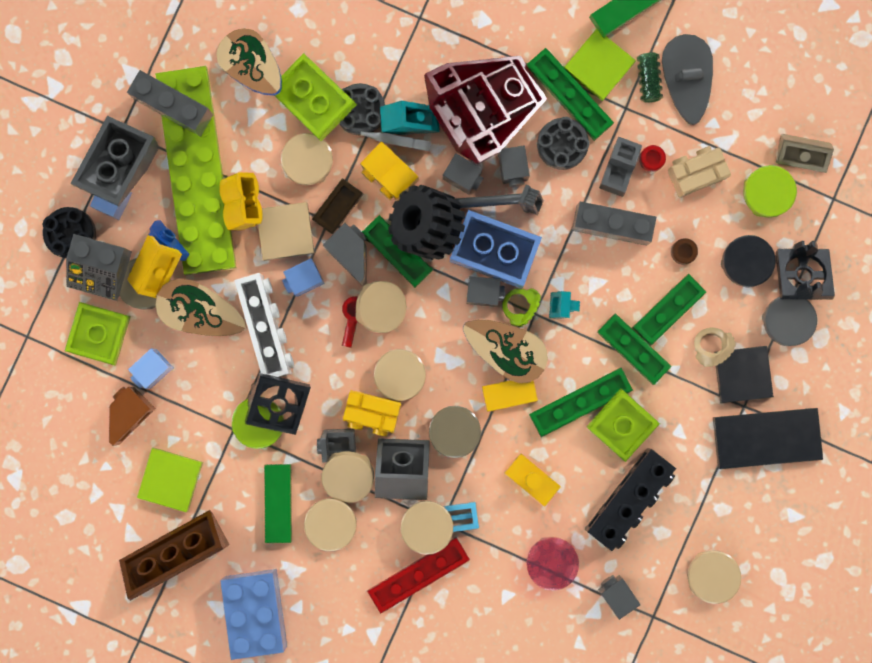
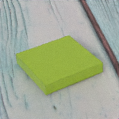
M596 28L564 68L573 78L603 101L636 60L607 36L603 38Z
M79 302L65 352L116 366L131 316Z
M620 389L586 427L626 462L660 423L624 390Z
M152 448L137 498L187 513L203 462Z

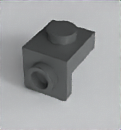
M325 429L321 438L317 439V454H322V462H328L329 457L333 453L345 451L356 453L355 429Z

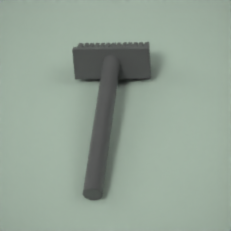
M525 185L523 192L520 194L455 199L461 203V208L520 204L524 212H530L535 215L539 214L538 212H540L544 202L540 191L531 188L529 185Z

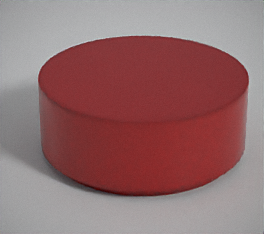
M656 145L647 146L639 156L641 167L648 172L658 171L666 162L664 150Z

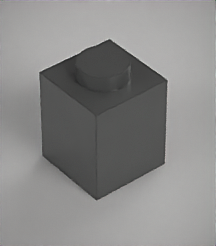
M525 145L502 149L498 153L503 184L509 183V187L524 185V181H527L530 177Z
M455 153L443 173L444 181L468 195L472 189L478 190L484 178L480 176L482 174L481 167Z
M469 276L466 304L497 307L498 302L504 300L505 286H500L501 279Z
M612 575L606 578L601 583L602 587L598 589L619 620L641 605L620 575L617 577Z

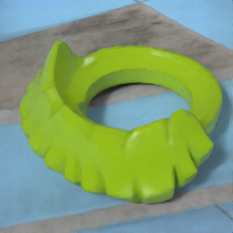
M517 288L505 295L502 309L506 317L510 319L512 326L523 327L535 315L534 313L538 310L537 308L541 300V295L536 289L525 290ZM521 294L526 297L530 307L525 314H513L509 311L507 303L511 296Z

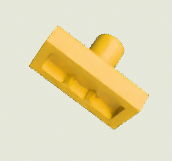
M521 453L504 472L544 507L561 488L559 484Z

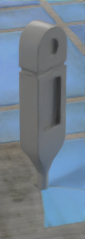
M361 131V136H366L379 142L382 141L387 144L430 151V141L389 133Z

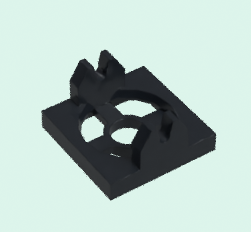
M800 241L794 244L792 249H777L776 262L780 299L833 300L835 292L829 249H818V244L815 241H811L808 245H805L804 241ZM798 258L799 267L795 271H786L788 263ZM807 258L818 262L823 271H814L809 267ZM797 271H808L811 275V280H800L797 276ZM788 279H794L799 284L798 288L793 286ZM813 280H824L822 284L820 282H817L813 286H810Z
M259 373L256 383L251 384V394H248V411L245 417V424L296 435L311 389L310 384ZM279 386L277 395L272 396L270 399L260 397L268 388ZM288 388L295 394V404L288 403L285 398ZM276 399H282L286 404L282 411L276 412L271 409V403ZM258 405L268 407L271 413L269 420L260 414ZM286 412H291L292 415L288 419L277 422L279 416L284 415Z

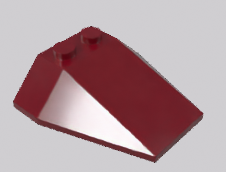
M521 56L446 63L424 75L431 111L456 152L477 164L498 154L547 99Z

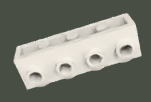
M261 273L234 280L261 373L280 378L291 375V368H294V362L291 353L286 354L284 343H287L284 329H279L276 319L280 318L277 304H272L269 294L273 293L269 278L265 279Z

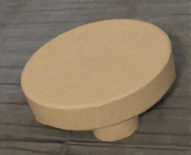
M303 133L292 137L285 144L281 153V164L284 172L293 182L306 186L315 185L323 182L330 173L333 165V155L324 139L320 141L314 134Z
M375 281L365 284L357 298L356 320L372 332L388 333L395 330L402 323L406 314L407 306L403 292L398 286L387 281Z
M395 349L385 353L378 360L374 369L376 387L385 397L395 401H405L416 396L423 388L426 379V371L421 359L413 352L404 349Z
M350 451L333 453L324 465L321 476L322 485L333 499L345 503L362 500L369 494L374 482V470L370 464V459L366 455Z
M333 498L323 499L315 503L308 510L304 520V530L308 540L316 548L323 551H337L344 548L354 537L357 527L356 516L347 503Z
M420 501L415 503L405 512L402 518V538L407 546L417 553H437L445 548L451 540L453 534L452 517L447 509L437 502Z
M717 550L700 552L689 566L687 578L690 590L707 603L720 604L727 602L735 596L740 588V568L737 562L724 552Z

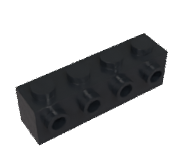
M647 448L584 530L611 551L615 548H621L627 540L625 534L631 527L636 528L643 519L641 514L647 506L651 508L659 498L657 493L663 486L667 487L675 478L673 472L677 468L654 450Z

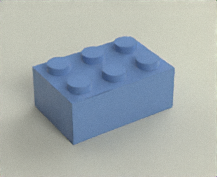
M468 210L463 225H465L464 232H460L459 235L461 241L458 245L455 244L450 262L488 277L501 279L504 283L522 289L542 237Z
M277 569L229 575L221 579L231 660L283 653L287 648Z

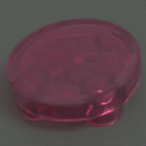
M543 537L530 548L526 559V567L529 576L539 587L546 590H560L571 584L577 576L579 559L575 549L564 539Z

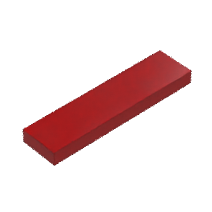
M455 537L441 551L423 556L368 589L367 592L381 614L468 562L470 558L458 538Z

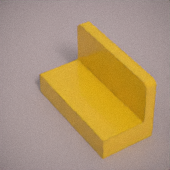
M148 235L127 280L137 294L156 298L161 287L170 281L182 254L177 249L160 245L153 236Z

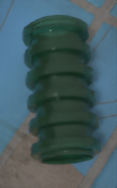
M655 52L643 53L637 57V61L640 62L637 65V68L640 70L638 77L641 78L639 85L642 86L639 89L640 93H642L640 100L645 103L657 102L663 99V94L660 93L663 90L662 86H660L662 78L659 77L661 70L658 69L660 62L657 61L660 59V55Z

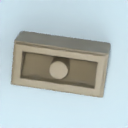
M781 134L776 163L827 173L834 148L829 142Z

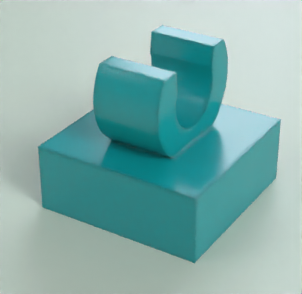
M551 292L549 318H570V312L580 311V301L571 300V292Z

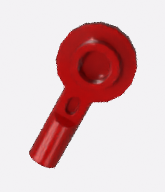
M358 296L348 298L342 306V312L347 318L341 346L352 348L358 322L356 320Z

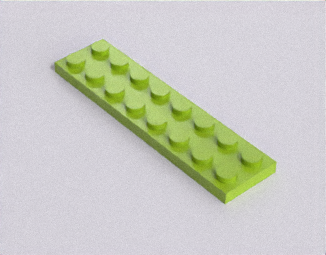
M200 66L155 73L157 80L204 105L213 114L201 137L161 115L179 242L190 254L186 261H182L184 275L237 268L232 232L227 229L223 218L224 203L220 196V181L224 177L208 68Z

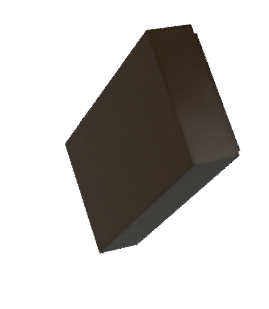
M342 178L312 220L333 235L364 194Z

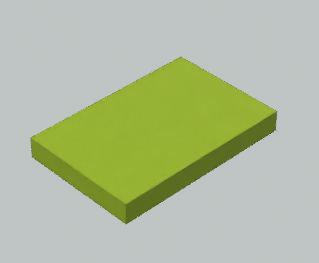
M304 53L281 76L282 89L279 94L274 95L320 141L357 105Z

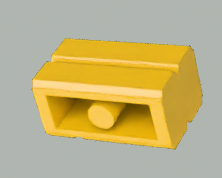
M350 390L343 421L348 422L347 427L362 430L363 426L373 428V434L387 437L388 432L394 433L401 403Z

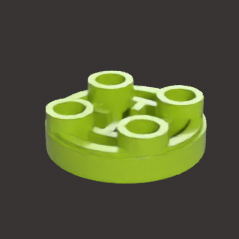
M767 165L758 168L749 175L744 182L743 195L747 206L754 215L771 218L785 213L792 207L796 199L797 187L788 171L779 166Z
M248 399L244 400L237 406L232 416V430L235 437L240 443L249 448L262 449L271 446L281 437L283 432L245 424ZM274 401L271 403L273 411H282ZM258 405L260 414L269 420L271 413L268 407ZM284 415L279 416L277 422L284 420Z

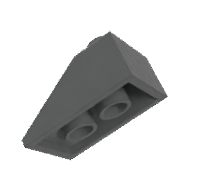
M107 116L71 181V185L116 206H120L148 170L159 149V145L153 136Z

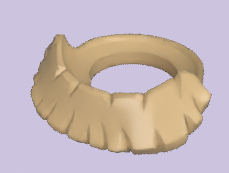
M715 327L701 330L694 340L698 362L705 367H713L723 363L727 357L729 358L736 347L735 338L732 337V333H725L723 330ZM707 335H715L720 338L722 349L714 354L706 352L700 346L701 340Z

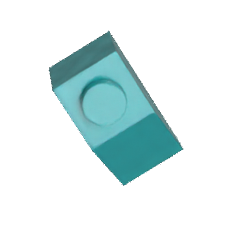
M398 101L380 107L381 131L383 133L408 135L440 132L439 122L429 105Z

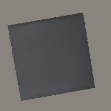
M767 346L734 349L729 358L727 357L723 363H719L716 366L720 403L774 397Z

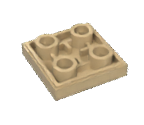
M307 202L262 208V222L258 224L263 261L315 254Z

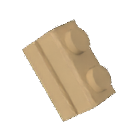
M711 146L698 150L696 157L688 159L686 155L672 161L673 166L668 169V174L679 198L726 180L731 176L721 148L718 147L712 150Z

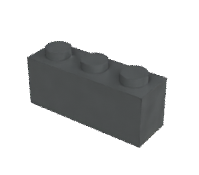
M139 70L127 91L135 101L200 137L213 117L212 112L204 105Z
M580 201L576 206L572 231L647 246L652 242L657 217Z

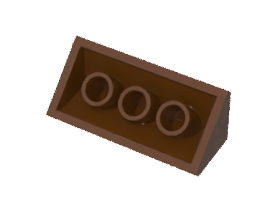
M211 510L119 560L127 598L130 601L230 545Z

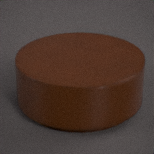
M680 239L671 248L673 260L681 265L693 262L698 255V247L691 239Z

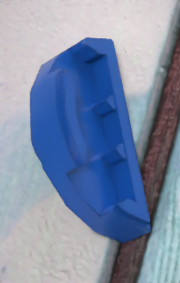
M161 220L154 221L149 228L150 233L148 235L153 236L160 245L179 250L182 254L179 261H186L190 254L175 238L176 235Z

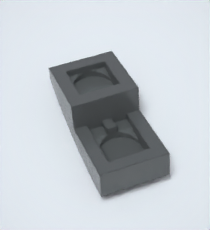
M618 136L599 186L600 189L621 197L624 196L642 145Z

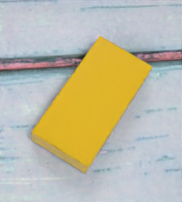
M510 380L482 386L487 412L538 401L534 380L528 383H517Z

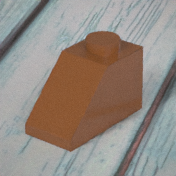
M122 387L113 396L115 400L109 407V443L112 446L120 445L156 409L135 387Z

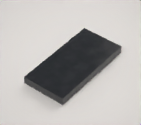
M818 408L713 417L718 469L823 460Z

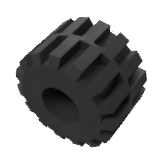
M424 185L409 187L408 192L403 191L399 195L400 200L394 202L392 206L394 208L393 213L389 214L388 220L391 221V225L388 227L389 234L393 235L391 241L401 251L431 260L443 259L444 254L450 255L454 251V244L458 245L461 241L459 235L460 232H464L465 225L462 224V220L465 219V213L460 210L462 205L458 200H455V197Z

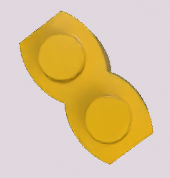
M382 141L360 163L363 168L361 173L371 183L376 180L382 186L380 192L390 201L392 198L399 201V195L403 191L408 192L409 187L414 186L419 181L417 174Z
M238 172L220 181V196L224 203L223 218L228 230H245L262 222V207L258 200L259 185L254 173Z

